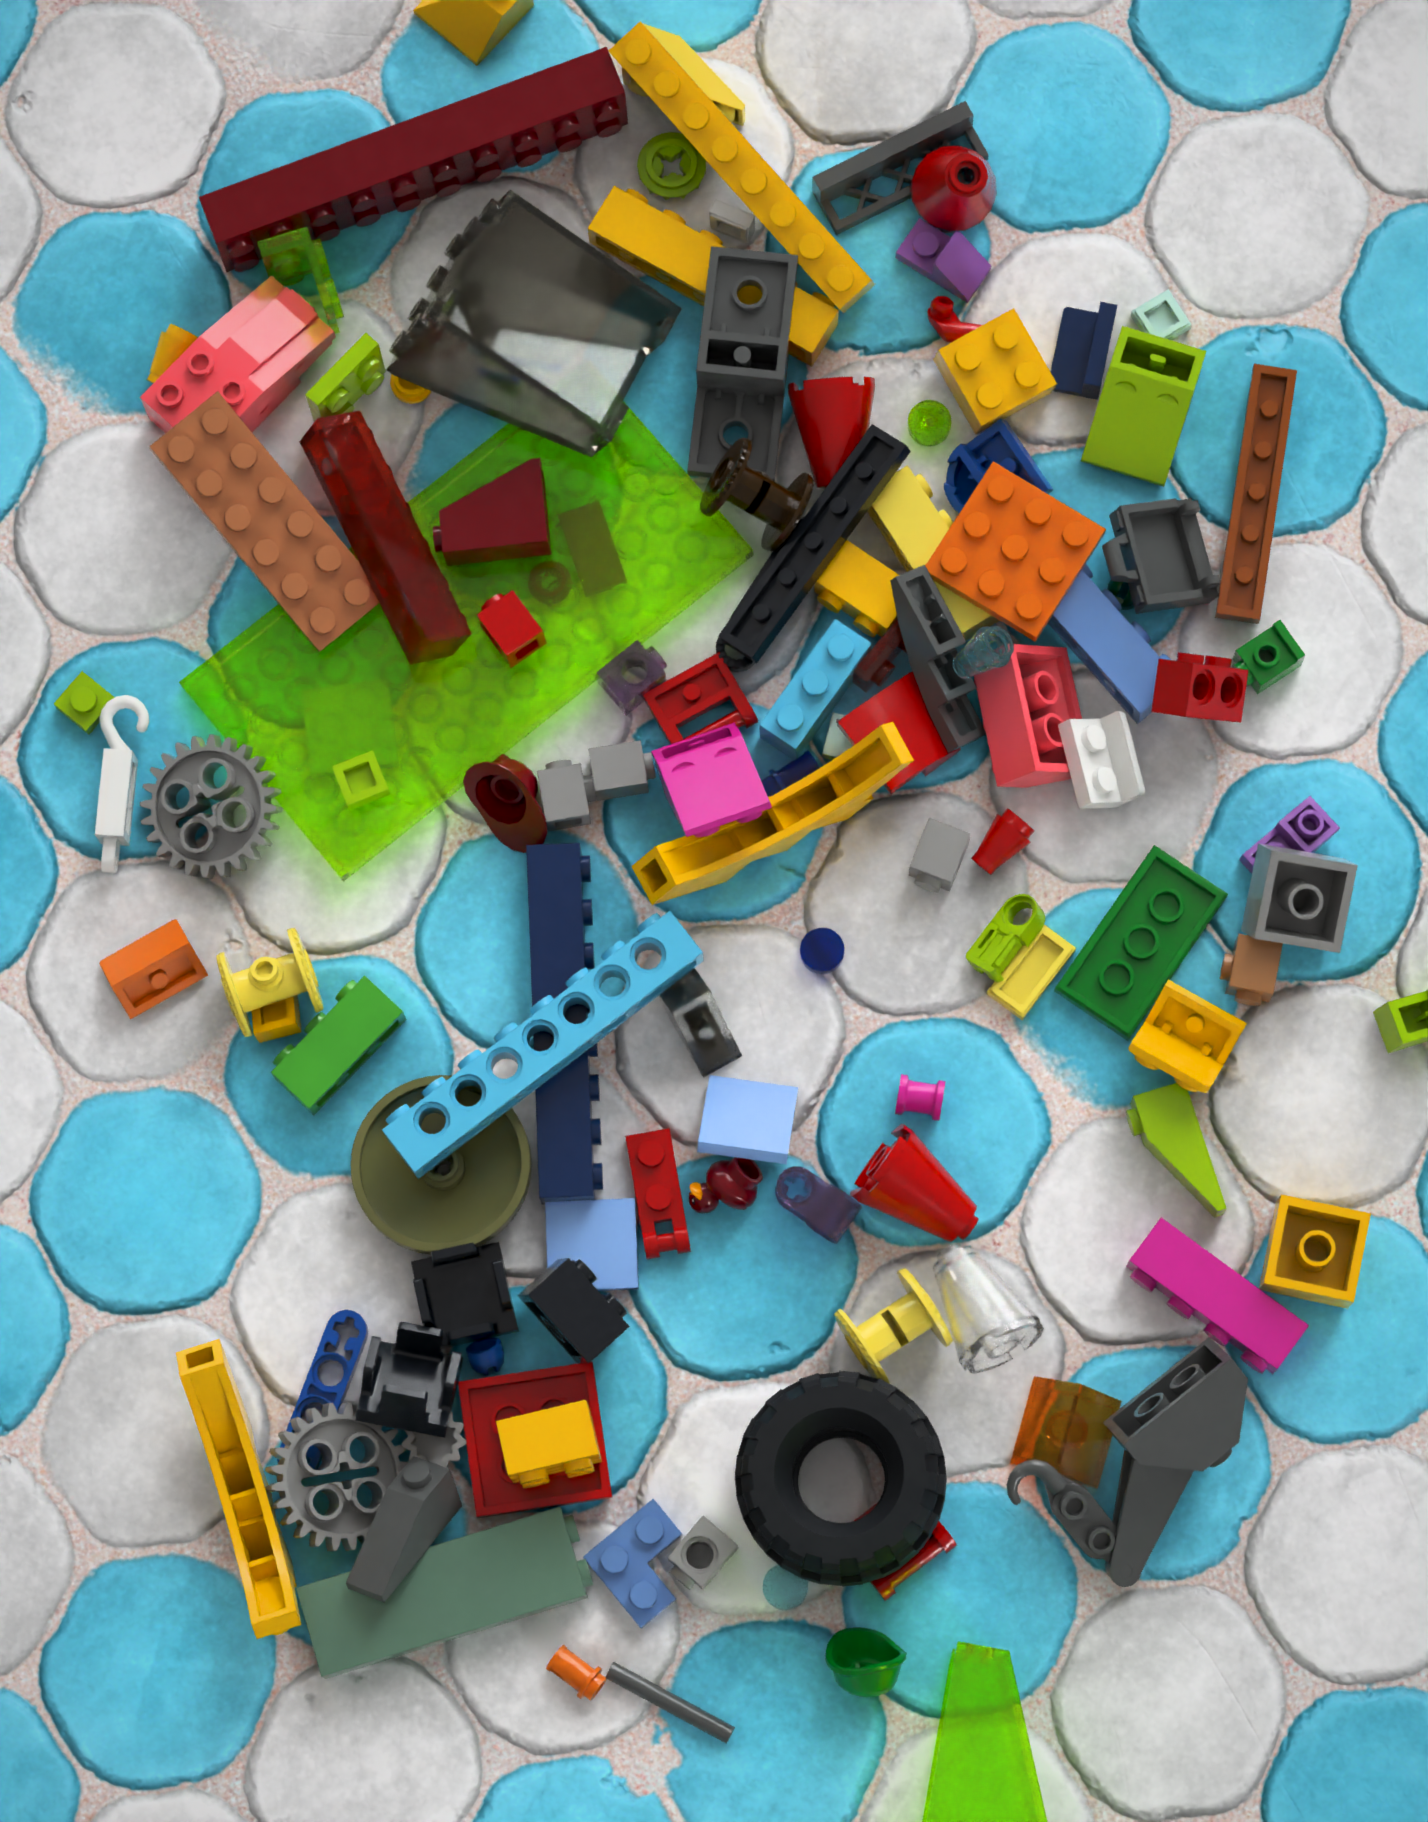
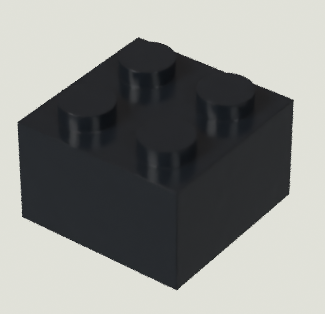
M570 1258L557 1259L517 1296L576 1363H590L630 1327L623 1320L627 1312L610 1293L607 1295L600 1294L592 1284L597 1280L596 1276L580 1259L577 1261H571Z

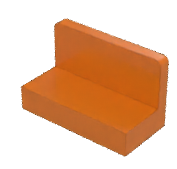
M176 919L120 949L99 963L110 986L130 1019L208 976Z

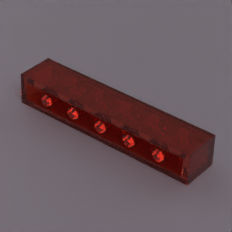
M361 411L317 418L299 442L409 664L413 665L453 656L472 633L465 616L461 613L449 589L446 578L442 575L430 551L427 540L423 537L412 515L409 504L405 501L393 477L390 466L386 463L375 441L372 430L368 427Z

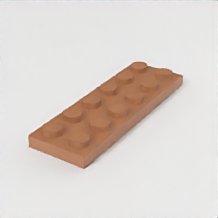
M218 391L149 446L150 451L318 653L387 597Z

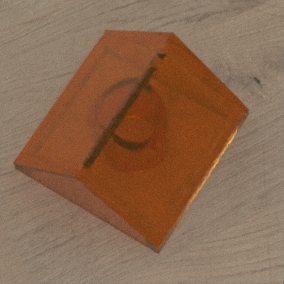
M1034 1376L1010 1465L1017 1466L1024 1461L1034 1459L1045 1461L1053 1466L1059 1474L1072 1481L1098 1489L1112 1439V1434L1103 1422L1120 1409L1122 1401L1079 1383Z

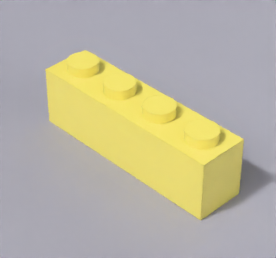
M908 465L895 472L867 511L906 572L927 564L953 524L948 513L944 509L938 512L929 499L933 496V493L925 478L921 474L914 476ZM934 581L966 641L1000 621Z

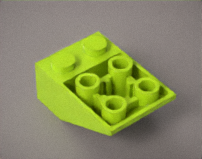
M1122 326L1081 462L1164 487L1199 379L1206 351Z

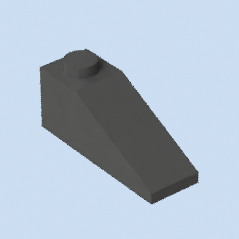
M415 1456L410 1459L388 1486L346 1581L348 1589L385 1603L462 1507L450 1469Z

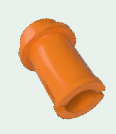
M562 1645L557 1650L546 1667L549 1672H553L577 1690V1697L580 1699L585 1696L591 1701L607 1680L601 1674L602 1668L599 1666L596 1669L592 1668L568 1650L565 1645Z

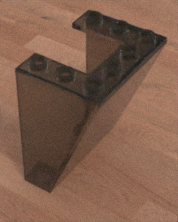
M509 190L498 202L492 198L484 207L479 217L474 216L462 235L457 233L444 252V255L449 258L445 267L439 265L426 284V287L431 290L427 299L425 300L421 297L407 318L412 322L407 332L402 330L391 345L389 352L394 357L386 370L401 379L592 458L613 439L629 409L622 401L645 358L665 341L682 308L512 190Z

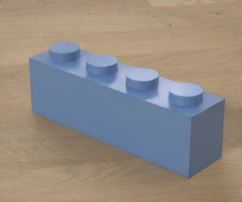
M1085 564L1048 624L1138 724L1152 713L1158 659H1171L1165 654L1159 656L1148 644L1151 642V639L1147 632L1137 622L1133 621L1130 624L1119 612L1122 607L1117 598L1109 590L1104 589L1101 591L1091 580L1093 574Z

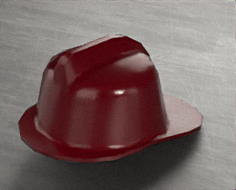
M505 754L498 756L492 763L481 762L471 766L466 771L463 780L465 793L499 841L510 849L527 853L526 845L544 844L548 833L547 822L541 807L536 801L538 784L532 770L525 764L515 759H510Z

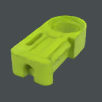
M1018 894L1009 898L966 953V959L977 972L981 974L985 972L995 982L1003 981L1002 972L1023 945L1029 947L1045 924L1044 911L1030 895ZM1032 909V915L1026 923L1013 925L1014 916L1020 910Z

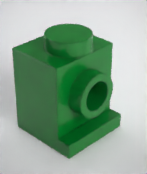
M1278 620L1272 627L1235 650L1233 656L1235 664L1232 665V668L1248 670L1246 687L1251 685L1255 692L1259 694L1302 665L1305 654L1282 621ZM1262 650H1269L1274 660L1264 662L1259 658L1258 653Z

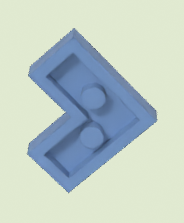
M654 1499L649 1501L583 1556L584 1559L586 1558L589 1566L641 1629L676 1600L648 1563L680 1538L682 1533Z

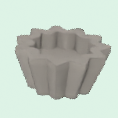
M451 1411L445 1438L404 1430L408 1437L402 1442V1447L411 1451L409 1461L415 1456L446 1468L449 1461H459L461 1457L458 1449L467 1444L466 1439L460 1435L464 1424L462 1422H454Z

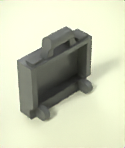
M1174 498L1121 505L1109 515L1115 538L1102 545L1111 580L1128 583L1136 614L1209 604L1219 596L1217 587L1221 585L1219 575L1212 574L1196 513L1200 511L1198 501H1192V498L1176 500Z

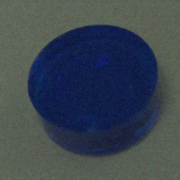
M813 929L804 936L800 945L802 963L813 973H831L841 965L844 959V943L841 937L831 929Z

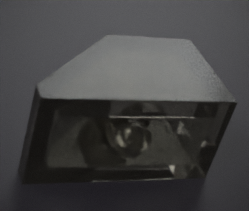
M695 968L658 996L670 1021L703 1078L742 1057L711 990Z

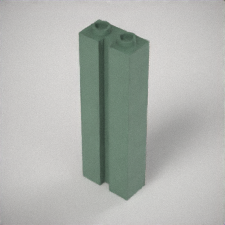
M557 1507L431 1546L385 1603L348 1589L346 1581L351 1571L296 1588L321 1677L325 1679L588 1598L585 1587L592 1586L593 1581L586 1558L577 1561L572 1543L580 1541L573 1515L564 1517L561 1507Z

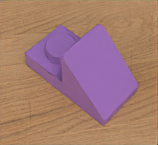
M920 218L896 251L895 257L967 303L992 267L962 233L956 230L949 237Z

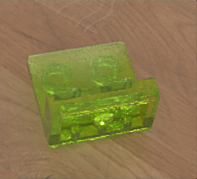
M304 227L258 241L257 244L268 278L272 275L283 286H290L302 281L305 275L313 274L328 325L335 334L340 333L336 319L343 318L344 315L320 238L312 241L308 227Z

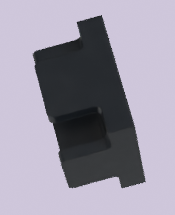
M474 1242L436 1250L430 1252L431 1257L411 1262L414 1274L413 1283L422 1324L427 1327L443 1330L442 1349L519 1332L499 1242L482 1245L477 1248Z
M399 1323L396 1343L383 1342L381 1337L372 1336L364 1365L362 1388L355 1421L445 1438L462 1369V1353L453 1351L451 1355L441 1351L443 1330L412 1323Z

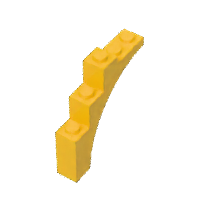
M890 722L880 725L832 761L768 797L772 808L762 811V815L759 818L745 823H739L737 820L721 825L716 833L706 837L683 836L657 845L631 867L651 905L727 882L750 862L787 851L812 830L849 819L874 799L872 794L913 762L914 759L894 723Z
M217 1339L176 1352L179 1376L203 1442L232 1539L251 1625L256 1639H260L269 1635L285 1633L290 1628L301 1625L294 1588L297 1585L293 1563L276 1519L275 1509L271 1507L273 1504L272 1493L266 1491L268 1482L256 1452L252 1426L221 1341Z

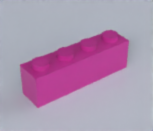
M1162 1217L1126 1265L1127 1268L1133 1271L1130 1278L1149 1292H1152L1154 1288L1170 1298L1166 1304L1173 1311L1185 1319H1189L1191 1315L1207 1325L1203 1331L1211 1339L1222 1346H1226L1230 1342L1243 1352L1240 1357L1241 1360L1261 1374L1265 1369L1274 1374L1309 1326Z

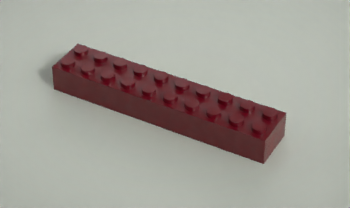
M607 47L202 195L199 197L226 272L234 269L237 272L246 271L257 266L259 260L272 255L278 257L290 255L296 252L300 245L310 241L323 242L333 239L339 235L340 230L354 225L358 227L371 225L377 222L381 215L391 211H409L417 207L421 200L429 197L452 195L459 191L464 184L475 180L479 182L493 180L502 173V170L516 165L519 167L531 166L540 161L543 155L556 150L559 152L574 150L582 144L583 140L597 135L601 138L612 136L618 133L622 126L628 124L625 91Z

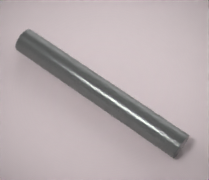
M613 1662L606 1675L608 1680L726 1744L735 1729L734 1726Z

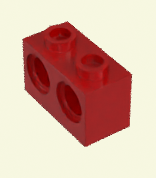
M1178 652L1177 661L1158 659L1151 712L1241 723L1248 670L1232 668V659L1208 655L1205 656L1204 664V655Z

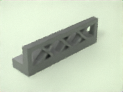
M966 101L812 177V192L836 235L912 198L910 186L903 189L902 186L904 182L910 184L913 175L907 174L910 161L918 157L925 158L933 150L947 146L949 142L965 135L972 149L985 160H988L989 155L973 128L974 115ZM903 165L901 172L894 170ZM885 176L898 180L893 194L881 197L869 193L872 180ZM865 184L863 191L856 189ZM842 195L860 199L857 211L841 220L830 201ZM866 201L873 203L864 208Z

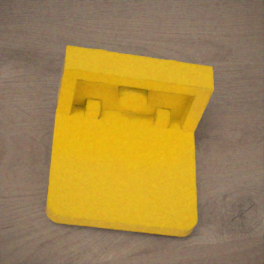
M1168 979L1145 1022L1129 1045L1128 1050L1135 1055V1059L1141 1065L1152 1070L1160 1069L1173 1076L1175 1082L1185 1090L1208 1093L1247 1023Z

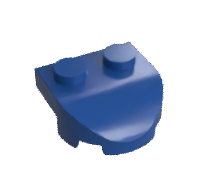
M1000 418L968 444L957 446L947 461L949 466L944 490L949 503L958 513H960L993 461L1045 493L1049 494L1053 491V488L1006 419Z

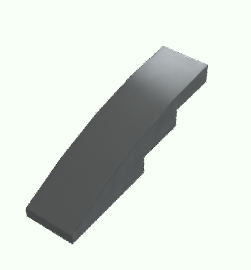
M922 565L896 576L890 582L898 623L912 672L927 711L947 752L950 753L986 735V732L967 697V694L977 687L956 650L965 644L966 640L926 566Z

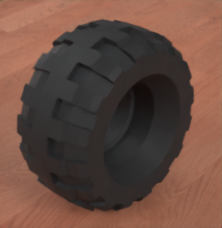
M859 1372L817 1373L801 1378L783 1390L780 1389L765 1402L761 1410L751 1419L743 1435L736 1459L735 1486L737 1501L742 1518L753 1539L765 1554L783 1569L804 1580L821 1585L842 1587L863 1585L864 1583L884 1578L901 1569L903 1565L919 1553L930 1539L940 1519L945 1502L947 1483L945 1458L938 1435L928 1417L913 1400L897 1387L880 1378L876 1379L862 1375ZM834 1438H850L868 1446L879 1458L885 1476L883 1493L874 1509L861 1519L848 1523H834L816 1516L805 1505L798 1486L799 1471L805 1457L820 1443Z

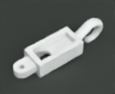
M129 695L116 696L108 701L101 710L99 717L101 730L110 749L104 748L95 826V836L103 844L101 870L106 873L117 872L120 845H130L138 759L121 739L113 724V717L119 710L127 708L134 711L138 716L137 731L143 733L149 725V713L145 705L139 699Z

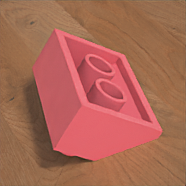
M1008 643L970 660L997 787L1028 788L1071 779L1058 724L1068 719H1082L1067 648Z

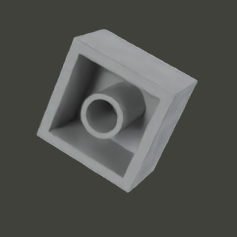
M1258 844L1241 931L1254 939L1340 953L1358 865L1340 857Z

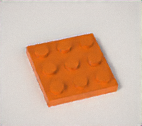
M993 461L925 566L935 582L1036 642L1103 538L1106 529Z

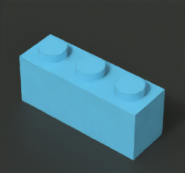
M834 619L759 724L760 738L796 762L871 657V642Z

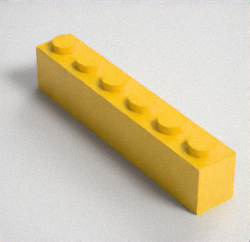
M613 186L588 226L589 243L704 306L711 246L724 247L722 246V240L713 233L706 230H701L699 233L686 226V221L677 213L668 209H664L661 212L650 206L647 198L633 189L623 191L616 186ZM796 282L789 335V354L812 367L838 325L839 310L834 308L835 304L825 295L818 292H813L811 295L798 288ZM749 285L741 288L737 297L742 303L752 305L762 298V292L757 287Z

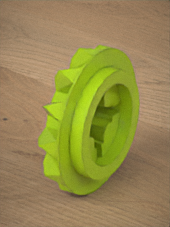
M662 133L650 139L641 149L637 162L639 179L646 186L650 194L655 193L662 196L665 200L675 197L684 199L688 193L694 189H699L700 183L706 174V160L682 133ZM681 157L679 169L683 176L671 172L668 176L665 175L662 178L664 165L661 159L672 163Z

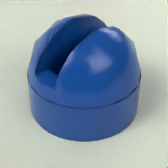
M499 1338L481 1339L471 1343L466 1348L469 1363L478 1374L488 1375L487 1368L493 1367L495 1372H498L504 1364V1350Z

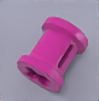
M901 1074L895 1114L902 1115L904 1111L931 1115L932 1120L939 1121L946 1081L939 1080L937 1084H929L909 1080L908 1075Z

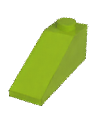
M1174 1083L1134 1095L1130 1102L1132 1109L1126 1110V1117L1132 1135L1141 1136L1143 1145L1214 1218L1223 1215L1227 1208L1188 1090Z

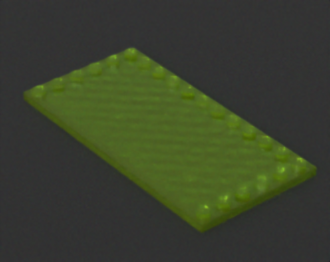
M587 361L349 548L350 552L387 597L321 652L318 653L282 608L276 605L179 683L224 739L227 737L237 739V749L243 744L253 747L250 759L257 755L266 759L260 771L268 770L275 772L276 776L267 785L268 787L281 789L282 792L274 797V799L344 882L464 786L465 773L471 766L481 762L492 763L498 756L505 754L750 559L754 553L750 545L719 510L710 517L701 512L702 490L592 364ZM532 458H540L545 478L552 555L447 566L443 553L435 552L433 526H440L439 510ZM511 590L515 592L541 627L547 642L546 645L513 668H510L484 633L477 618V614L482 611V605L488 599L497 594H503L504 596ZM373 750L390 795L349 811L332 766Z

